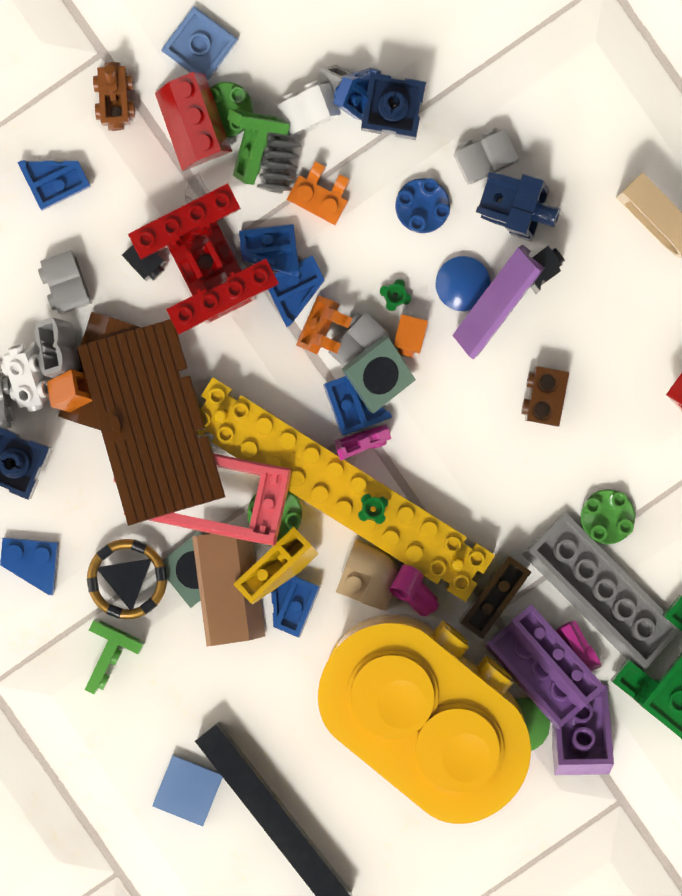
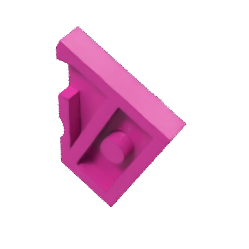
M386 423L334 441L340 460H344L369 448L382 447L387 444V440L392 438Z

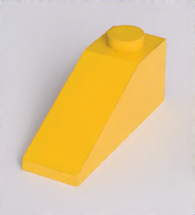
M293 527L233 585L253 605L301 572L319 553Z

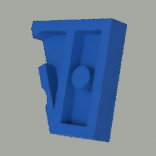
M371 67L344 76L334 92L333 104L352 118L360 121L363 119L364 107H367L370 73L381 74L380 70Z
M313 255L298 262L300 276L295 277L282 272L274 274L279 285L268 291L286 327L291 326L325 281Z
M346 376L323 384L341 436L392 418L391 413L383 407L374 414L371 413Z
M4 537L2 538L0 566L47 595L53 596L59 542Z
M294 576L271 592L274 609L272 614L273 627L300 638L321 586Z

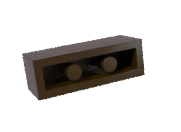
M506 554L459 619L460 624L483 640L529 577L531 571Z

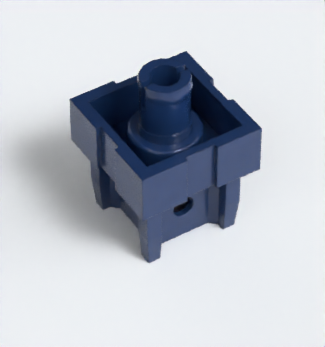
M371 72L367 90L368 102L367 107H364L361 131L382 134L383 132L394 134L395 137L416 140L420 120L418 113L423 103L426 82L407 78L400 80L391 78L390 75ZM396 103L397 107L392 109L390 104Z
M489 172L476 213L481 214L480 218L505 227L511 236L532 242L539 223L550 227L556 226L561 208L546 203L550 189L546 186L544 180L522 174L521 180L503 174ZM499 198H503L501 202H497Z
M0 427V486L24 499H32L39 482L38 476L42 467L46 465L52 447L35 440L29 441L20 437L18 433ZM12 460H15L16 466L14 467L11 466Z

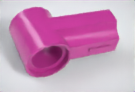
M403 565L389 590L396 598L406 601L420 616L427 617L437 610L439 606L437 597L422 582L424 575L418 569L409 565Z
M575 620L555 629L591 672L602 667L591 645H588Z

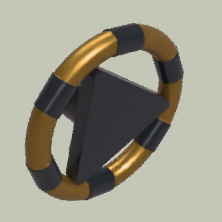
M119 539L106 544L96 552L89 564L86 580L88 592L99 609L107 615L118 619H135L148 614L158 606L165 594L168 579L163 560L151 546L136 539ZM121 549H131L149 558L100 566L102 561L115 551ZM152 562L155 567L157 580L155 591L147 601L134 608ZM97 572L102 575L129 609L109 604L99 592Z

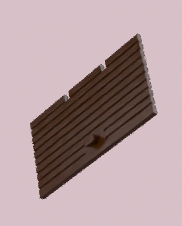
M171 319L77 346L127 525L131 526L225 498L208 436L198 438L196 432L205 429V424L191 376L181 378L179 371L188 369L178 332Z

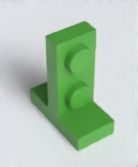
M230 109L227 120L238 127L245 128L233 176L244 184L254 185L256 177L260 173V162L263 150L267 146L268 132L288 135L290 124L276 116Z
M97 618L93 620L88 631L107 639L108 642L84 689L91 694H95L98 689L104 690L110 678V675L106 674L110 664L115 666L122 653V650L118 649L119 646L139 654L145 644V641Z

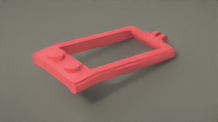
M213 453L216 465L219 468L260 476L249 528L177 513L149 520L275 546L292 470L290 468Z

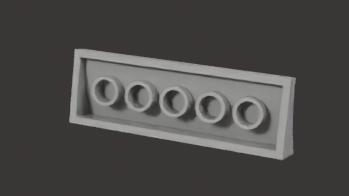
M566 512L522 553L626 659H629L641 670L646 669L680 632L676 626L663 617L665 611Z

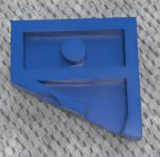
M21 160L17 162L41 211L91 187L79 161Z
M294 224L239 231L243 261L256 264L267 259L272 270L295 277L300 276Z

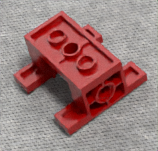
M228 183L128 233L141 260L166 247L170 250L192 294L191 297L166 309L179 335L204 322L209 324L256 300L255 296L279 285L267 259L241 270L217 221L241 210ZM202 256H212L213 265L210 269L200 268L199 260Z

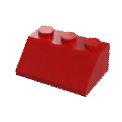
M193 71L169 81L155 92L182 171L232 152L205 73Z

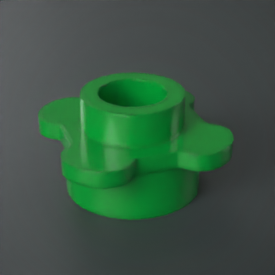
M401 279L395 280L394 284L384 285L380 288V295L385 298L386 308L389 311H395L398 306L402 304L408 305L411 302V295L407 294L404 288L405 282ZM393 293H398V297L394 298Z
M370 494L363 495L361 497L362 509L358 513L359 519L361 521L372 520L377 524H382L386 519L384 512L385 507L388 506V500L385 497L377 498L371 497ZM372 506L376 508L374 512L371 511Z

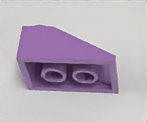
M604 685L606 688L559 730L552 724L554 775L610 774L614 765L607 685Z

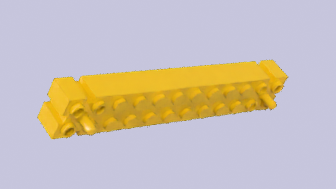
M212 377L201 397L206 399V402L200 408L205 429L196 431L197 434L205 436L206 432L211 433L215 436L212 443L236 458L290 468L292 474L288 491L399 561L418 569L426 578L438 584L443 579L448 583L446 586L447 591L461 600L467 601L478 584L472 578L477 571L485 573L495 557L494 553L474 542L472 547L464 543L467 538L464 534L346 460H340L338 455L243 395L238 400L230 396L233 389ZM370 494L371 497H385L388 500V506L385 507L384 512L386 519L382 524H377L372 520L361 521L359 519L358 513L362 509L361 497L363 495ZM372 506L371 511L374 512L376 508Z

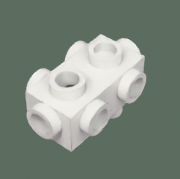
M32 342L29 347H25L24 344L14 345L8 348L9 352L2 356L3 361L1 363L2 372L9 376L12 385L10 387V397L13 401H17L19 408L27 407L29 412L42 409L44 403L49 400L47 377L43 375L39 366L40 348L36 342Z

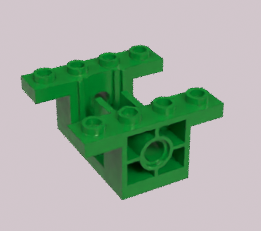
M679 595L663 614V617L680 631H682V595ZM682 652L660 680L656 678L653 680L627 659L611 678V681L682 739Z

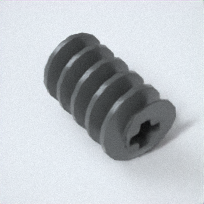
M269 133L276 140L267 142V146L273 151L264 153V156L270 162H263L261 167L268 172L259 174V178L266 183L257 184L256 188L283 194V191L292 190V187L285 182L287 180H294V176L289 174L288 170L297 169V166L290 162V160L299 158L300 155L295 153L293 148H300L302 144L294 138Z

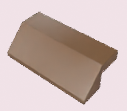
M211 533L192 536L206 647L265 637L261 599L252 605L233 585L256 563L254 543Z

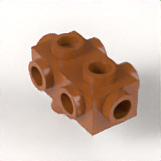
M119 62L104 63V67L97 68L98 75L93 76L94 92H99V103H95L96 120L101 121L103 126H108V131L125 130L124 125H131L130 118H135L134 101H129L128 91L134 90L133 74H127V68L121 66ZM114 107L121 109V113L117 117L111 114Z

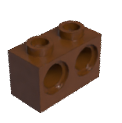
M535 366L534 372L529 371L526 387L530 388L529 399H523L521 414L525 415L524 421L555 427L560 426L570 372ZM545 374L550 375L554 380L552 389L548 391L542 389L539 384L540 378ZM538 402H545L549 407L547 416L543 418L538 417L534 412V407Z

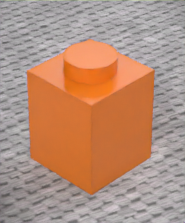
M401 314L394 341V347L398 349L400 355L413 358L414 353L420 354L428 324L427 320Z
M71 369L47 381L49 400L53 408L72 412L92 401L85 373Z

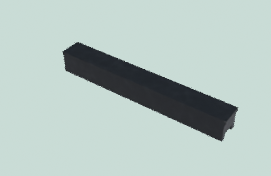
M220 722L198 737L195 743L314 895L352 896V891Z

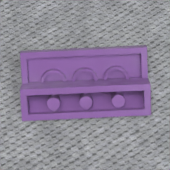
M523 244L516 249L452 335L466 354L473 360L479 356L545 268L529 256L531 250Z
M532 604L511 620L506 628L485 645V648L512 676L514 681L558 730L606 688Z

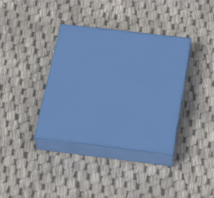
M193 6L161 51L188 72L205 73L207 81H209L239 40Z
M173 754L152 807L203 827L223 777L217 771Z

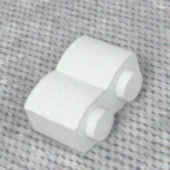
M315 81L305 85V91L302 93L296 91L283 97L285 101L277 106L282 119L290 124L289 137L308 132L341 115L339 107L333 104L334 93L330 83L320 84V81Z

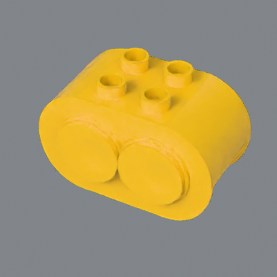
M384 614L368 618L352 627L343 635L334 647L323 669L318 687V707L322 721L328 731L423 811L437 820L452 824H467L488 818L501 810L520 790L527 776L531 758L530 737L523 713L514 696L508 691L514 683L510 679L512 676L487 655L478 666L467 658L464 653L469 648L468 640L444 620L433 630L423 621L406 615Z

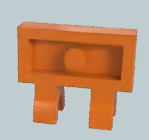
M315 161L307 179L300 175L298 176L286 200L336 226L348 203L347 200L341 197L350 180L339 175L332 191L326 190L317 185L326 167Z
M318 295L296 346L317 355L321 347L337 354L341 343L326 337V334L332 322L349 328L353 318L337 311L339 303Z

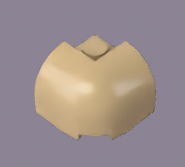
M355 539L336 593L360 601L365 605L387 611L393 597L389 589L398 574L397 563L390 554L379 547Z

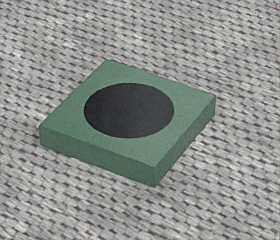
M385 335L341 368L367 409L373 414L416 380L389 337Z
M201 531L197 532L194 536L202 535ZM191 537L163 560L168 581L190 608L201 601L193 539Z

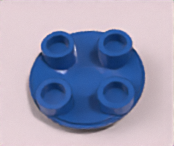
M419 178L406 183L400 189L395 201V210L399 221L410 231L430 233L440 228L450 214V200L445 189L435 180Z
M459 256L448 260L442 265L436 276L435 288L438 297L447 307L456 311L466 312L474 307L491 282L489 273L481 262L471 257Z

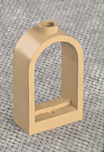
M642 172L616 198L666 249L678 258H682V212Z

